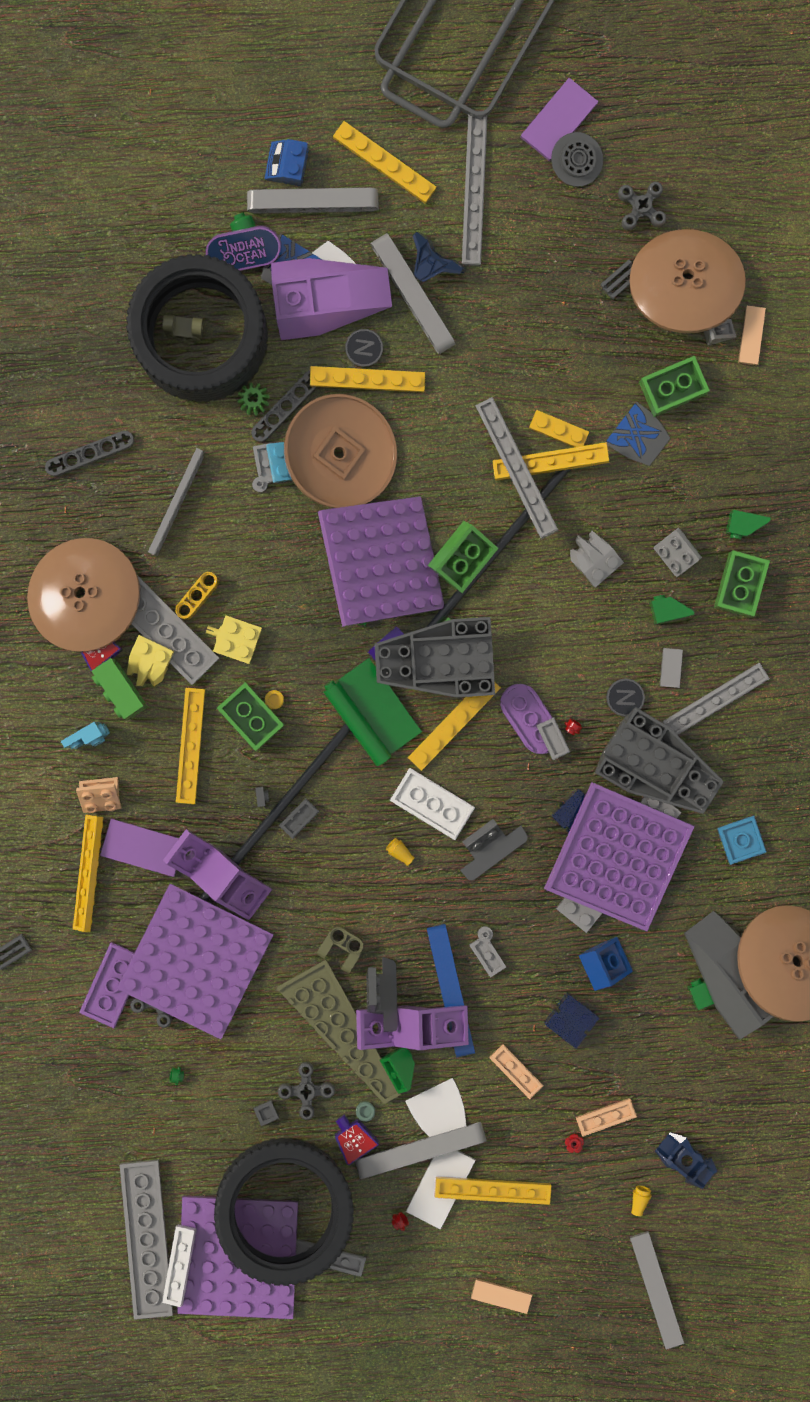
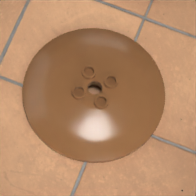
M682 229L657 236L639 251L631 267L629 283L634 303L640 312L652 323L673 332L699 333L719 326L734 314L742 301L746 278L740 258L725 241L707 232ZM690 273L693 275V278L685 279L683 275Z
M330 394L309 402L294 416L285 435L284 458L290 477L303 494L320 505L329 508H340L366 504L383 492L395 471L397 447L389 423L374 406L355 396ZM336 448L343 451L342 458H337L334 455Z
M93 538L70 540L49 551L36 566L28 587V609L37 630L52 644L73 652L95 651L112 644L120 638L133 622L140 601L139 579L131 561L115 546ZM84 588L85 595L82 598H77V591Z
M778 906L768 909L756 916L748 924L740 939L737 961L742 983L753 1001L768 1014L785 1021L810 1020V911L797 906ZM793 957H797L800 960L799 967L793 964Z

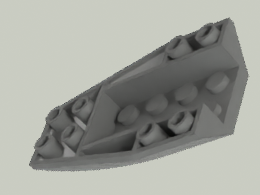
M490 617L451 619L375 643L377 683L451 697L495 695Z
M637 707L622 720L603 750L595 770L596 774L629 793L704 814L724 782L669 726Z
M714 911L684 933L716 1009L739 1040L774 1017L761 1009L753 1001L742 983L737 961L738 947L742 937L740 933Z

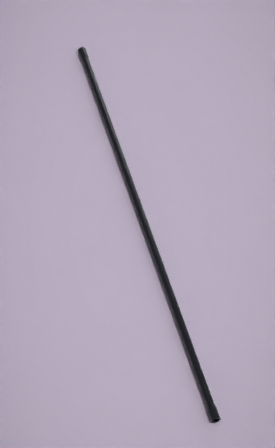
M572 469L557 471L540 491L544 501ZM526 508L495 544L498 550L465 591L461 593L457 590L426 627L441 623L446 619L530 519ZM346 724L341 727L231 858L232 861L237 865L240 864L351 732ZM205 891L199 896L200 899L207 902L211 898Z

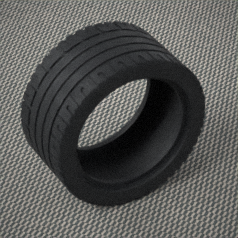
M188 254L186 256H178V258L169 259L170 261H164L160 266L154 267V270H150L132 294L127 310L128 316L126 317L127 335L131 349L151 380L172 396L192 402H210V400L224 399L226 396H231L234 392L241 390V387L246 386L263 363L262 360L267 350L268 327L260 299L248 278L240 270L235 269L233 265L227 264L224 260H219L216 257L212 258L209 255L201 256V254ZM194 288H208L224 293L237 303L244 314V332L234 354L220 366L202 372L183 371L169 365L157 354L154 344V327L162 308L177 294Z
M274 1138L262 1141L260 1144L257 1143L249 1147L244 1153L242 1152L235 1158L220 1181L214 1208L217 1238H219V1243L225 1255H228L231 1263L237 1269H240L242 1273L247 1274L248 1277L255 1278L261 1283L274 1284V1286L304 1283L309 1279H314L317 1275H321L324 1270H328L337 1261V1257H340L343 1249H345L346 1242L349 1241L350 1233L352 1232L354 1220L351 1191L335 1161L317 1146L299 1139L293 1140V1138ZM276 1163H294L310 1169L322 1179L331 1197L330 1221L322 1237L308 1250L289 1257L271 1256L255 1249L243 1237L235 1217L236 1199L244 1183L258 1170Z

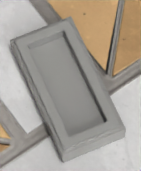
M663 648L660 676L661 687L680 688L683 650Z
M554 717L536 725L552 760L570 752Z

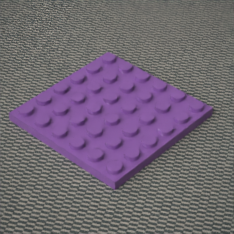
M421 496L318 511L342 627L436 611L443 608L444 601L438 574L427 566L434 558Z
M591 782L544 889L648 931L695 826Z
M169 884L117 989L222 1039L273 934Z
M183 1195L181 1225L197 1230L183 1305L178 1307L177 1314L293 1319L295 1285L274 1286V1284L261 1283L255 1278L248 1277L240 1269H237L228 1259V1255H225L219 1243V1238H217L214 1220L216 1197ZM236 1199V1222L243 1237L250 1245L260 1252L271 1256L289 1257L296 1255L298 1201Z

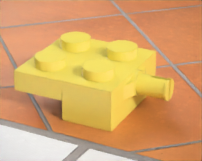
M225 616L223 624L219 629L208 625L207 629L212 631L206 630V633L216 636L213 652L250 664L262 631L261 627L229 616Z

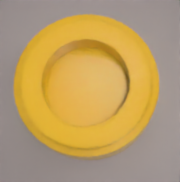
M277 690L269 691L265 696V703L270 709H279L284 704V696Z

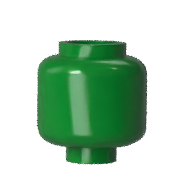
M244 212L233 216L234 221L230 223L232 231L256 227L253 217L251 215L245 216Z

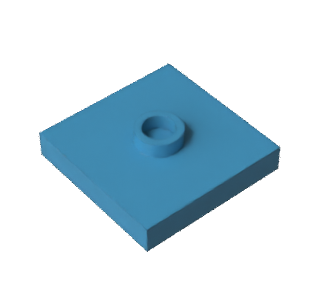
M754 816L717 828L730 865L766 853Z

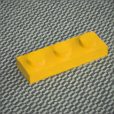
M536 410L529 429L572 447L584 446L589 431Z

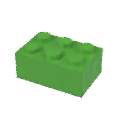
M695 356L647 375L639 381L653 417L703 397L710 391Z
M463 521L427 566L454 589L463 593L498 550V547L472 524Z
M734 550L729 552L714 608L749 618L754 617L770 561Z
M110 658L92 670L94 674L92 679L97 686L103 687L105 690L103 692L104 697L108 702L111 701L115 705L114 711L119 718L122 717L130 720L148 708V705L116 659Z
M246 682L217 707L220 713L255 751H258L285 726Z

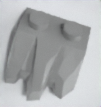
M591 531L589 540H585L579 535L577 536L575 541L579 549L570 550V557L573 564L583 573L591 585L597 587L624 562L601 536Z

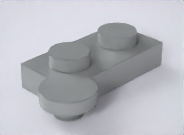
M267 444L253 446L258 477L253 480L252 486L257 492H264L268 487V483H273L266 448Z
M484 926L478 930L479 938L469 945L488 975L492 977L506 968V965L490 942L493 937L492 930Z

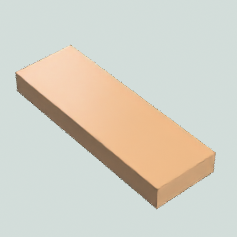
M746 306L738 363L758 365L766 308Z
M504 1044L489 1057L529 1099L543 1087V1084Z
M628 1098L577 1116L576 1120L582 1136H586L631 1120L637 1116L631 1099Z
M477 1278L471 1295V1299L525 1314L528 1312L532 1293Z

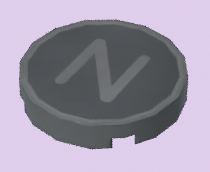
M359 329L353 332L345 344L346 355L355 366L361 368L373 366L381 359L383 353V343L380 336L369 329Z
M626 678L617 680L609 687L606 700L611 711L616 715L626 717L635 707L638 709L643 707L645 696L640 684Z

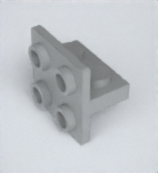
M679 527L653 547L676 577L702 558Z

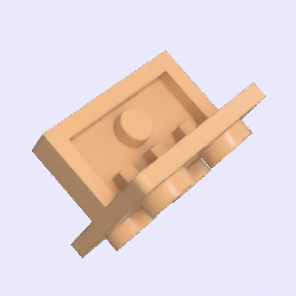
M118 777L79 781V788H76V792L83 813L121 809Z

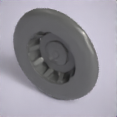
M573 132L564 135L557 141L552 151L551 161L554 172L560 180L571 186H584L593 182L600 174L603 166V154L599 144L591 136L581 132Z

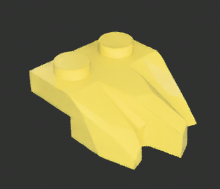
M138 635L129 656L127 675L138 674L136 686H143L147 679H150L151 684L156 686L163 681L174 650L142 635Z

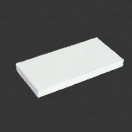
M411 768L408 769L390 799L391 802L456 840L475 809L469 803Z
M459 1150L432 1158L406 1212L441 1229L456 1199L434 1197L436 1177L467 1178L475 1159Z

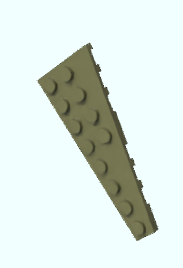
M327 959L276 987L384 1104L401 1095V1093H397L380 1062L382 1058L377 1049H357L356 1011Z

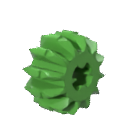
M249 383L250 389L243 386L242 388L245 393L238 392V396L242 398L238 399L237 402L238 404H243L240 407L242 411L247 409V415H250L252 410H254V414L257 416L258 409L264 413L265 409L262 406H269V403L265 400L270 399V396L265 394L267 391L265 387L260 390L261 385L257 383L255 388L252 383ZM250 397H256L257 402L251 401Z

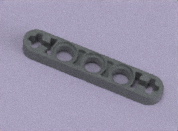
M310 370L253 427L251 434L256 442H265L318 388L310 387L311 389L308 390L307 386L302 383L305 381L307 384L310 381ZM299 387L304 388L306 391L305 395L301 398L295 395V390ZM285 401L291 402V410L284 411L281 408L282 403ZM271 415L279 417V422L276 425H271L268 422V418ZM265 422L266 425L269 428H271V431H268V429H266L263 432L265 436L263 438L261 436L257 438L256 430H263L265 428L263 423Z
M129 431L118 432L48 460L45 464V470L53 477L66 474L131 448L135 442L134 437ZM126 435L127 438L130 437V439L128 440V444L125 445L124 442L118 444L120 448H117V445L113 440L116 438V440L119 442L123 440L122 436ZM105 442L113 444V449L110 452L103 450L102 447ZM87 449L95 451V456L92 459L85 457ZM76 456V465L69 466L67 464L68 457ZM63 459V463L66 466V469H64L63 466H60L57 468V472L50 470V468H52L53 463H55L56 465L62 464L60 460Z

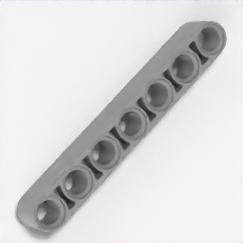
M376 188L263 189L247 191V211L249 213L366 212L379 209L378 189Z
M386 233L371 242L370 244L383 267L388 268V275L436 352L441 354L456 345L390 236Z
M478 1122L361 1157L355 1161L359 1178L364 1179L474 1146L487 1140L482 1123Z

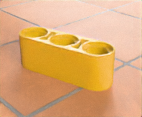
M203 573L181 599L175 610L178 617L183 620L191 619L219 585L218 577L214 573ZM208 576L214 577V583L211 586L205 585V579ZM195 591H201L202 598L199 601H194L192 598ZM183 606H189L190 612L186 616H182L180 613Z

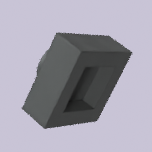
M256 787L257 806H267L266 802H269L268 790H265V787Z
M272 1099L253 1108L261 1126L279 1119Z

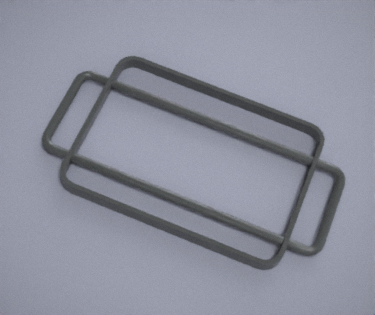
M401 0L374 48L377 63L387 70L381 83L382 94L392 102L440 128L451 126L460 112L470 115L475 119H483V117L489 116L556 0H549L492 102L483 111H475L467 107L465 103L524 0H515L458 101L398 68L437 0H428L393 63L390 64L380 57L379 50L408 1ZM394 74L454 107L450 116L446 120H441L389 91L388 85Z

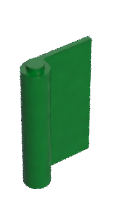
M367 658L334 682L332 680L324 686L325 690L323 693L376 766L386 762L393 752L422 732L390 686L377 683L376 666L370 658Z

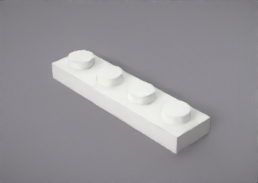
M179 1224L176 1226L162 1303L178 1307L183 1305L197 1230L195 1228Z

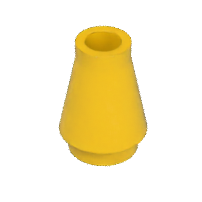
M394 838L386 847L389 855L407 866L415 858L404 843L397 838Z
M638 1185L633 1190L631 1211L633 1215L643 1216V1212L652 1197L649 1188Z

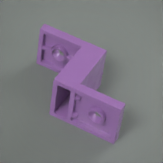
M187 829L163 859L167 865L190 877L214 901L250 920L272 891L268 885L242 870L219 848Z
M408 1005L397 1006L398 1028L394 1032H384L383 1014L369 1013L367 1009L356 1010L357 1049L359 1050L392 1046L427 1050L469 1045L468 1012L465 1005L440 1008H423ZM449 1022L452 1023V1029L450 1032L447 1030V1025ZM375 1023L378 1024V1031L376 1033L372 1029Z

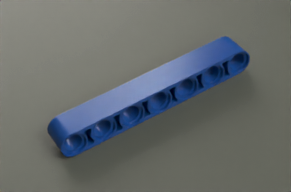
M441 924L428 927L427 933L444 1006L464 1005L446 925ZM449 1022L448 1024H449V1028H450V1031H451V1029H452V1023ZM469 1024V1045L454 1046L456 1058L475 1054Z

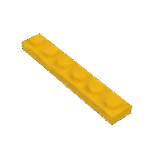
M343 121L333 135V139L424 204L427 203L437 189L431 182L345 121Z
M311 366L310 387L424 393L425 372Z
M607 442L522 456L531 475L610 463ZM502 459L492 460L495 480L510 479L511 477Z
M495 683V694H496V693L499 691V689L501 688V687H499L496 683ZM494 695L465 697L412 752L408 759L422 771Z
M185 689L176 803L196 804L205 689Z
M85 815L73 929L82 932H90L95 887L97 884L96 877L99 866L98 859L101 847L103 817L95 815Z
M436 1177L434 1197L550 1205L551 1184Z

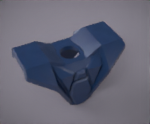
M416 232L413 235L417 249L414 275L420 281L425 282L443 272L465 273L466 268L456 260L445 259L436 252L432 241L424 234Z
M670 1132L655 1150L666 1167L677 1170L686 1178V1183L703 1189L709 1179L717 1172L712 1157L706 1158L698 1150L693 1149L686 1136ZM685 1155L692 1157V1164L690 1166H684L681 1162Z

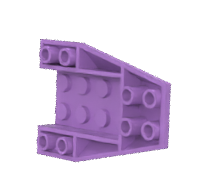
M312 258L271 263L276 319L281 340L319 336L392 307L388 268Z

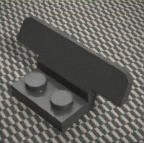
M494 819L489 821L462 841L474 857V860L460 871L471 881L479 877L527 841L528 837L522 826H519L505 836Z
M382 957V974H376V968L368 967L367 1012L383 1014L384 1032H394L398 1028L396 963L391 959Z

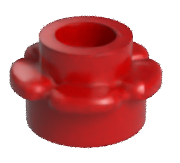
M572 718L565 722L567 726L565 729L570 734H580L583 726Z
M572 1134L565 1140L566 1149L570 1153H579L583 1149L584 1140L577 1134Z
M402 1212L393 1214L392 1225L396 1230L404 1231L405 1227L409 1225L407 1217Z

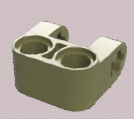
M164 314L163 332L169 338L201 342L205 322L203 318H185Z
M335 926L326 936L316 954L324 959L333 944L350 953L341 967V970L349 974L363 950L364 942L358 935L342 926ZM334 931H342L344 938L336 940L333 936ZM357 940L360 943V948L357 950L351 949L350 942Z

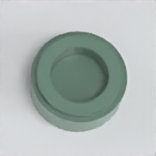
M363 1101L357 1105L356 1115L358 1119L366 1122L374 1117L375 1107L371 1102Z

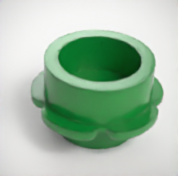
M179 1066L177 1068L172 1067L170 1072V1083H175V1086H177L179 1082L183 1081L184 1071H181Z

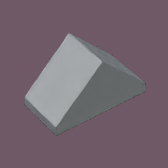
M727 319L724 323L713 329L704 331L708 346L736 338L731 319Z

